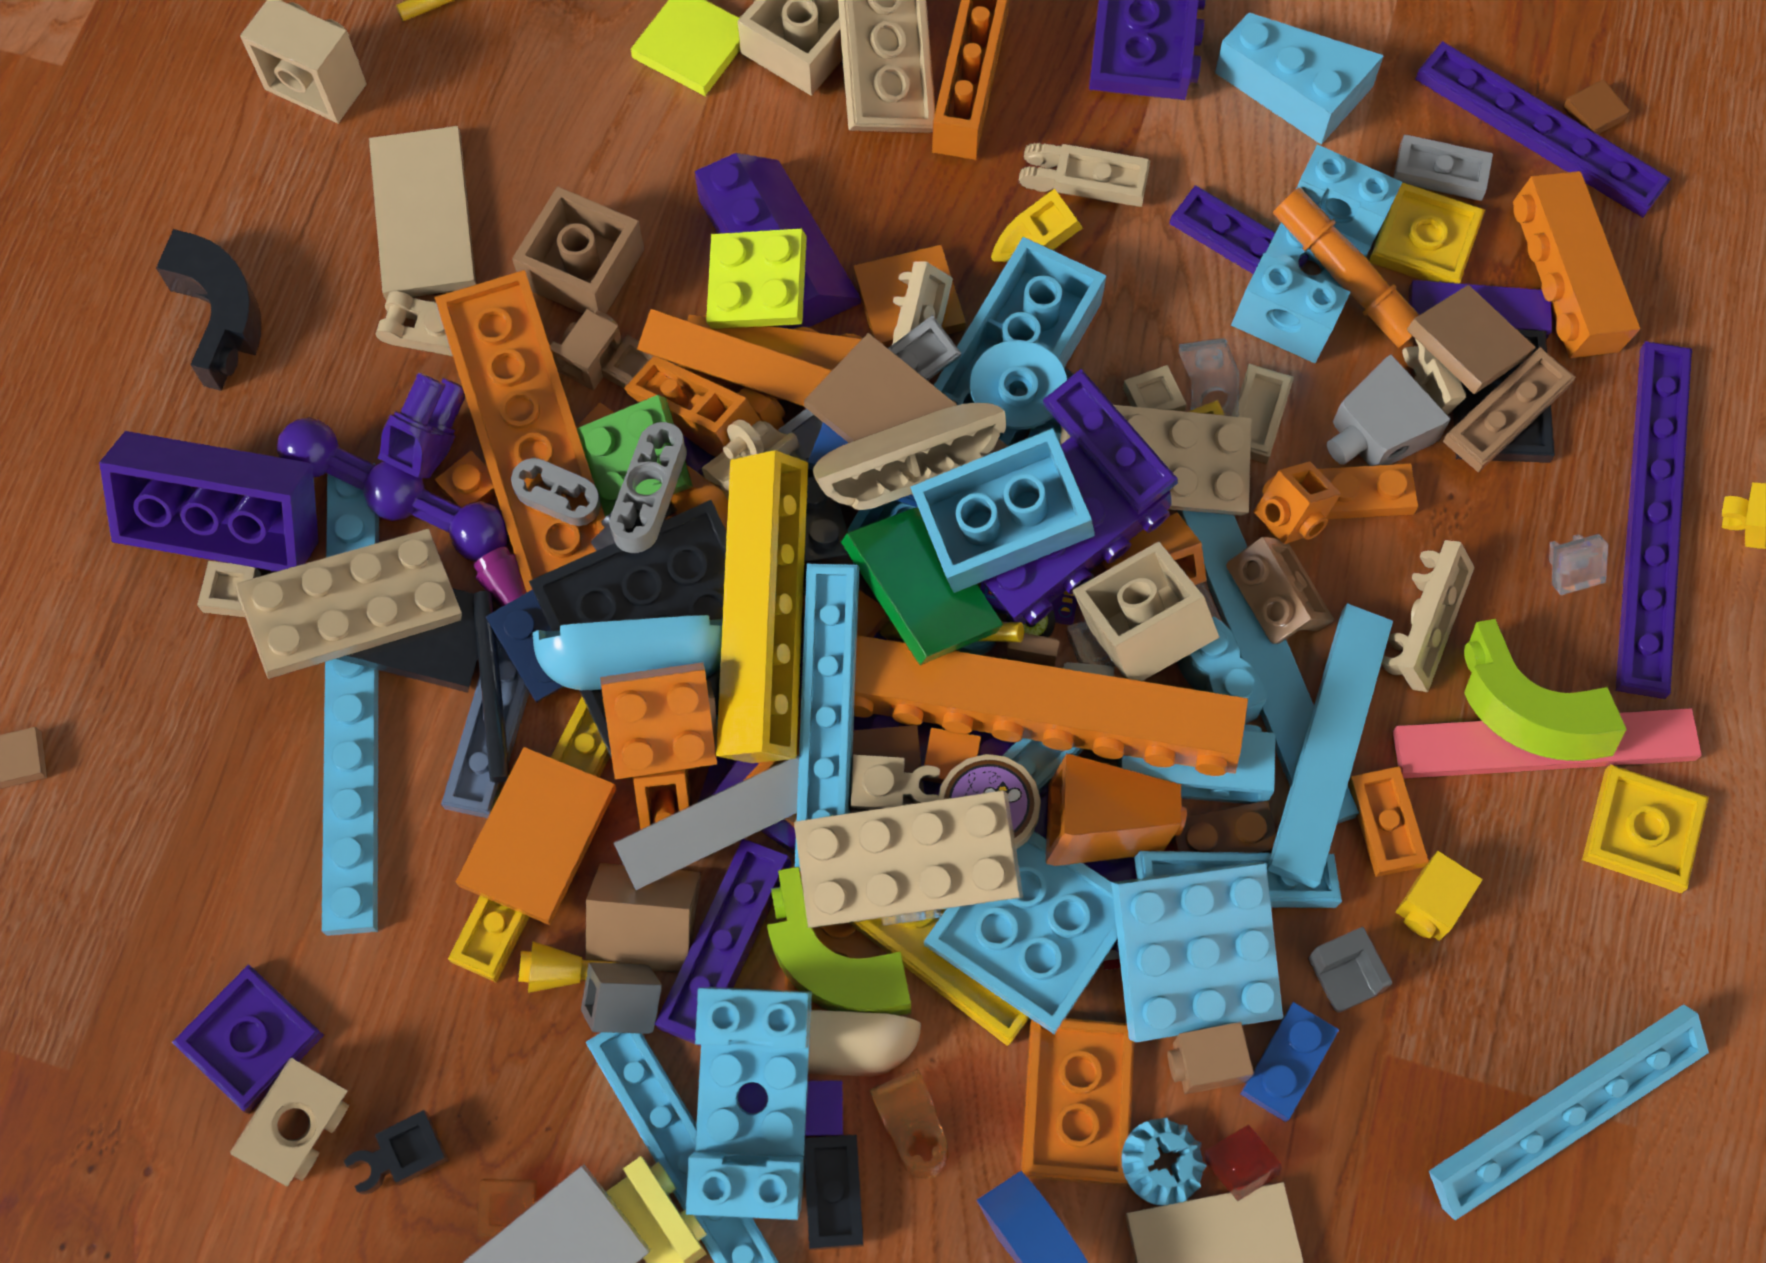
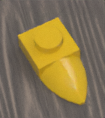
M1053 189L1019 214L1006 227L994 247L991 258L994 262L1009 261L1022 237L1054 250L1083 227L1058 192Z

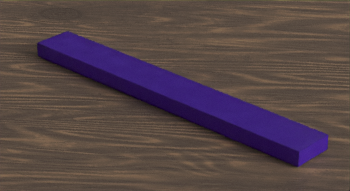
M1645 341L1640 348L1615 691L1666 699L1671 693L1692 349Z

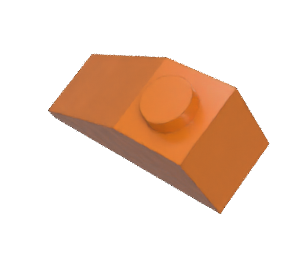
M653 356L624 387L627 394L638 402L656 395L666 397L674 425L681 430L685 437L714 457L721 454L723 447L730 443L727 433L730 424L738 419L746 421L751 426L761 421L746 397L656 356Z

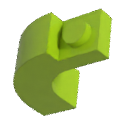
M1496 619L1476 622L1470 641L1466 643L1464 649L1467 667L1472 672L1464 694L1474 712L1494 733L1520 749L1551 759L1582 761L1614 755L1627 729L1608 687L1576 693H1561L1538 686L1525 677L1515 665Z
M799 867L779 870L781 887L771 888L776 919L787 917V921L768 924L767 929L776 959L790 982L799 991L812 992V1002L829 1011L881 1013L897 1016L910 1014L911 1001L901 952L856 959L841 956L829 950L819 941L812 928H808Z

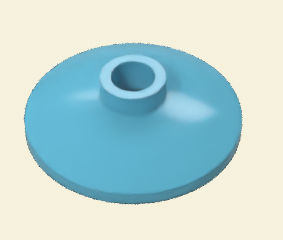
M1011 340L994 345L979 357L971 373L970 392L974 403H990L1001 407L1006 415V428L1030 429L1040 426L1053 418L1052 414L1043 405V399L1067 381V377L1059 359L1047 348L1030 341ZM1014 388H1020L1026 392V395L1014 396L1009 391Z

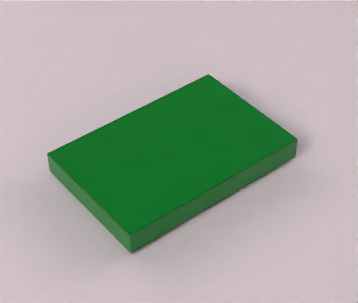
M918 507L848 532L841 541L854 564L860 567L859 571L919 665L997 633L1003 626V623L977 584L955 593L953 592Z

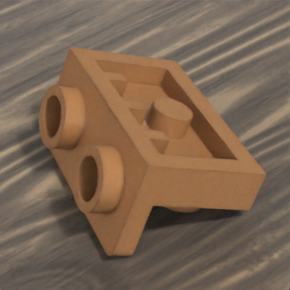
M1261 537L1227 562V569L1272 644H1280L1299 630L1320 631L1335 621L1289 543L1283 544L1279 539Z

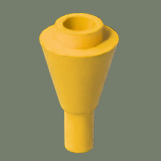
M533 941L532 951H521L518 982L529 983L528 993L578 984L580 981H586L589 962H616L582 960L580 956Z

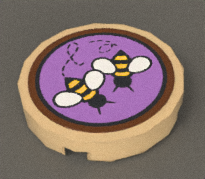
M985 754L966 759L949 772L940 787L938 800L1005 791L1008 793L1016 849L1028 842L1038 823L1041 799L1036 781L1024 766L1008 757Z

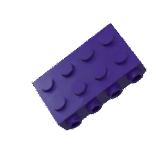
M1099 0L1089 90L1186 100L1189 83H1198L1201 56L1193 55L1194 46H1201L1204 31V19H1197V9L1204 10L1206 0Z
M1070 437L1060 446L1092 519L1095 536L982 582L1008 612L1013 622H1022L1023 625L1028 622L1030 625H1034L1051 612L1054 607L1051 602L1065 591L1073 594V589L1089 581L1092 578L1090 571L1101 562L1106 560L1107 563H1112L1125 554L1131 547L1129 540L1144 529L1149 533L1158 528L1170 515L1168 509L1172 505L1171 492L1165 493L1138 515L1079 445Z

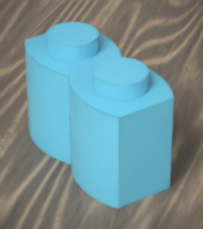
M1212 617L1219 638L1180 659L1177 663L1183 677L1196 690L1248 698L1245 718L1246 725L1257 719L1266 701V689L1258 672L1247 661L1240 658L1239 646L1231 630L1222 621Z

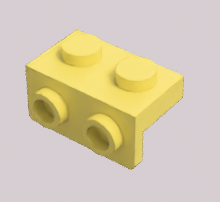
M640 1156L624 1167L623 1170L627 1177L606 1192L650 1247V1252L643 1257L646 1263H695L707 1253L699 1240L707 1234L695 1215H686V1209L680 1213L669 1194L677 1188L660 1162L650 1167L643 1157Z

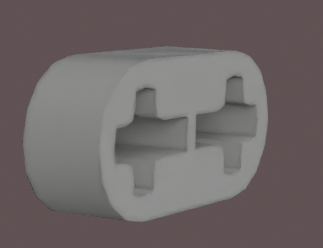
M537 458L526 459L520 462L513 470L511 476L512 487L518 499L525 505L575 526L587 525L599 515L601 501L594 484L586 478ZM539 473L544 484L552 489L549 491L535 486L531 492H528L524 480L526 477L534 479ZM581 492L585 493L589 505L587 507L579 505L575 511H571L569 501L561 496L563 493L577 498Z

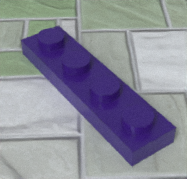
M742 839L655 1022V1025L660 1030L695 1044L698 988H734L773 904L771 888L781 887L778 871L789 869L792 863L787 855Z

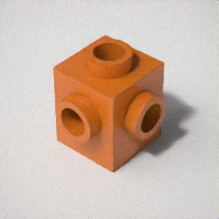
M1309 461L1278 470L1277 474L1264 485L1262 489L1264 495L1253 512L1267 526L1269 532L1283 544L1303 538L1309 540L1316 537L1326 527L1328 523L1326 517L1341 493Z

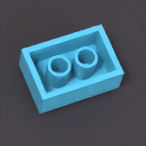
M1053 428L910 487L946 578L954 593L1095 536L1092 519Z

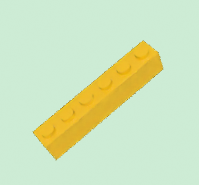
M776 450L730 460L716 756L747 763L797 759L808 462Z

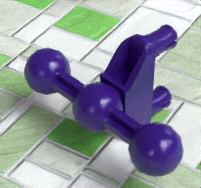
M417 374L401 411H395L394 414H390L381 435V448L378 459L383 462L378 465H374L339 448L333 430L321 420L308 417L293 421L285 427L278 437L276 450L279 458L312 463L313 478L327 473L362 490L368 507L381 518L395 521L406 519L413 515L448 532L451 543L457 553L469 561L477 562L487 553L497 548L508 546L509 534L502 512L496 506L481 501L460 507L424 488L422 478L431 477L434 470L447 456L456 435L454 434L455 429L452 426L466 398L463 387L451 380L442 378L440 382L425 374Z

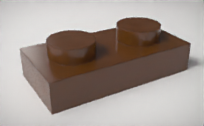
M1267 800L1188 816L1182 833L1179 836H1173L1172 843L1176 852L1271 853L1277 831Z

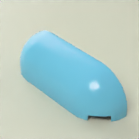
M709 615L561 625L560 631L546 632L538 630L533 632V645L538 663L544 672L558 684L575 690L602 689L600 677L701 662L704 664L706 678H708L720 669L723 618L720 620H709Z

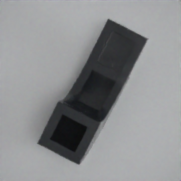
M173 229L156 269L170 291L196 297L211 304L210 320L190 365L204 387L222 391L227 377L231 376L236 370L238 351L256 356L262 330L259 305L239 266L225 250L201 236Z

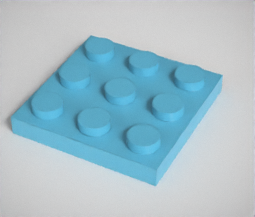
M1033 832L1028 842L1016 849L1023 898L948 908L924 940V946L1055 1034L1117 942L1118 937L1112 883L1083 863L1060 866L1046 864V839Z
M1252 862L1111 882L1128 1037L1130 1040L1141 1042L1178 1036L1180 1033L1241 1022L1242 1025L1283 1019L1266 863Z

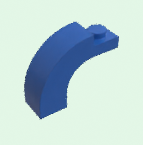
M1019 1171L977 1199L998 1241L1016 1263H1088L1054 1210L1022 1171Z

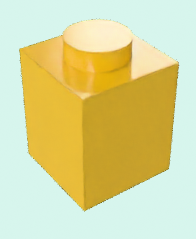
M1437 851L1422 869L1395 912L1405 918V925L1414 933L1424 938L1434 937L1440 941L1453 928L1483 879Z

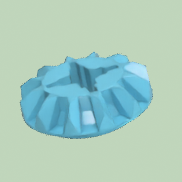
M1168 1117L1149 1120L1138 1125L1127 1137L1122 1151V1168L1129 1186L1139 1197L1151 1204L1166 1206L1186 1201L1201 1187L1202 1173L1207 1166L1202 1160L1200 1151L1202 1143L1195 1140L1188 1132V1125H1180L1169 1121ZM1159 1146L1164 1153L1179 1152L1180 1157L1176 1158L1177 1161L1171 1165L1172 1176L1167 1169L1159 1171L1155 1169L1149 1172L1147 1168L1153 1165L1154 1160L1160 1157L1157 1149Z

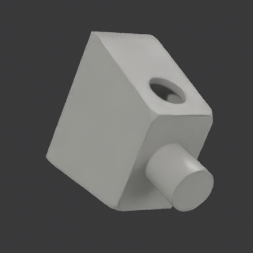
M1390 354L1340 404L1333 420L1335 428L1340 433L1327 441V449L1333 459L1342 465L1358 454L1369 466L1390 465L1439 441L1450 418Z

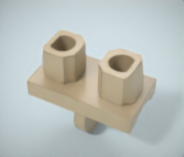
M738 419L728 426L727 433L730 443L723 447L721 454L703 466L702 470L706 480L721 486L728 500L730 460L773 450L789 455L800 447L797 436L793 433L783 434L766 421H758L751 426L746 421Z

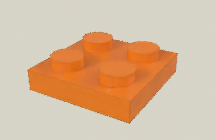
M703 662L600 677L615 780L717 764Z

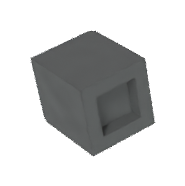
M1360 927L1316 947L1308 957L1334 1011L1337 1013H1341L1382 994L1392 985V980L1364 927Z
M589 962L581 1012L592 1032L650 1034L654 1031L662 985L649 965Z

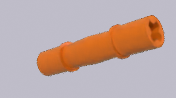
M1301 187L1297 188L1272 213L1303 245L1302 249L1305 252L1309 249L1342 288L1350 291V295L1365 309L1362 313L1365 316L1368 315L1386 336L1400 348L1412 337L1407 328L1414 318L1419 316V313L1395 289L1397 286L1395 284L1389 286L1368 259L1334 227L1337 222L1334 219L1331 220Z

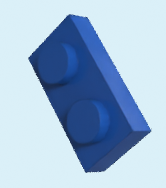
M1293 1002L1253 1070L1254 1075L1246 1082L1240 1094L1284 1122H1287L1339 1029Z

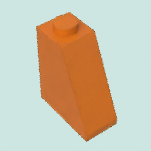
M1066 753L1048 785L1046 864L1060 866L1135 857L1139 851H1164L1173 836H1179L1182 833L1186 823L1187 809L1181 806V784Z

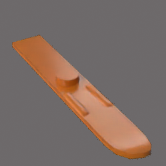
M650 309L637 347L638 351L803 407L804 400L832 371Z

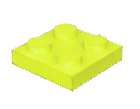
M802 229L711 234L706 322L711 329L802 324L807 236Z

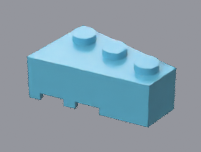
M1248 13L1222 41L1215 73L1322 145L1373 88L1384 55Z

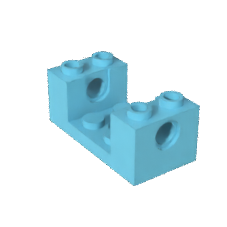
M1317 144L1297 188L1301 187L1331 220L1334 219L1337 222L1334 227L1366 257L1402 182ZM1280 223L1266 253L1263 254L1247 286L1231 326L1312 363H1316L1339 318L1350 291L1342 288L1309 249L1305 252L1302 249L1303 245ZM1305 254L1309 255L1308 260L1315 262L1320 267L1321 273L1318 275L1304 273L1299 267V258Z
M723 987L698 988L695 1044H701L696 1148L695 1152L689 1157L686 1215L798 1219L802 1209L812 992ZM756 1082L766 1089L768 1103L763 1111L748 1113L740 1107L738 1092L742 1085Z

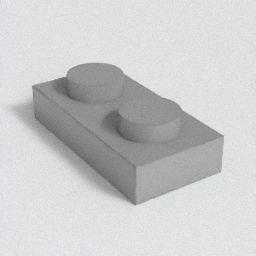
M1404 134L1400 143L1393 178L1412 186L1482 201L1487 189L1493 153Z

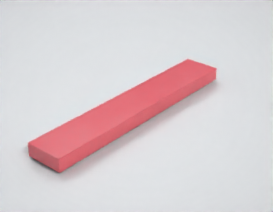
M1692 708L1619 713L1627 730L1614 755L1582 761L1557 760L1527 752L1501 738L1483 721L1396 726L1393 730L1398 767L1400 766L1403 779L1603 767L1610 764L1620 766L1696 761L1702 755Z

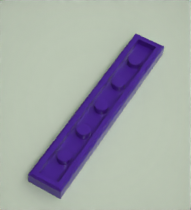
M1443 41L1418 70L1415 78L1418 82L1566 172L1581 171L1586 184L1642 218L1671 180V178Z

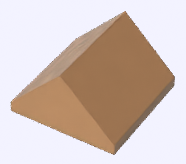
M600 863L586 899V960L649 965L653 971L679 973L693 943L701 872L677 870L635 890L624 865Z

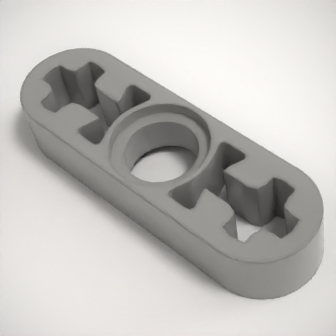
M659 422L650 425L642 432L609 521L616 545L625 552H643L649 549L658 538L687 455L683 434L674 424ZM664 443H671V446H665L661 452V464L657 463L655 449H661ZM647 479H656L662 483L660 489L653 494L642 495L635 491L638 484ZM637 509L640 511L642 526H636L632 533H627L625 528H633L638 516Z

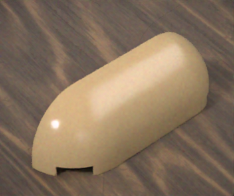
M968 403L933 412L832 450L815 464L813 468L815 479L828 497L840 504L853 506L856 510H867L913 494L910 488L913 485L989 455L995 447L1001 432H1005V411L1001 407L990 403Z
M811 1010L808 1074L878 1076L886 1074L904 1062L915 1049L920 1036L921 1023L911 1018L890 1014Z

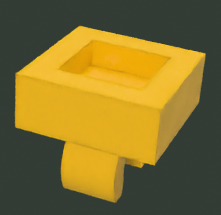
M1752 482L1749 500L1737 496L1724 497L1722 528L1735 531L1745 529V547L1766 549V483Z

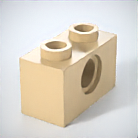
M290 1058L231 1149L230 1154L287 1187L293 1177L303 1181L319 1156L320 1152L312 1147L323 1129L333 1133L349 1108V1105L342 1101L347 1090L295 1059ZM292 1108L302 1109L309 1119L306 1133L294 1140L283 1138L278 1131L280 1116Z

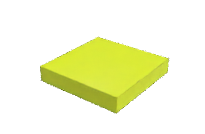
M668 0L632 46V58L706 96L741 50L738 20L740 18L706 0Z

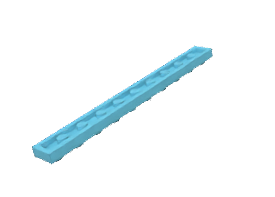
M328 474L326 558L379 543V516L368 507L363 491ZM338 659L325 662L322 932L326 936L378 932L379 670Z

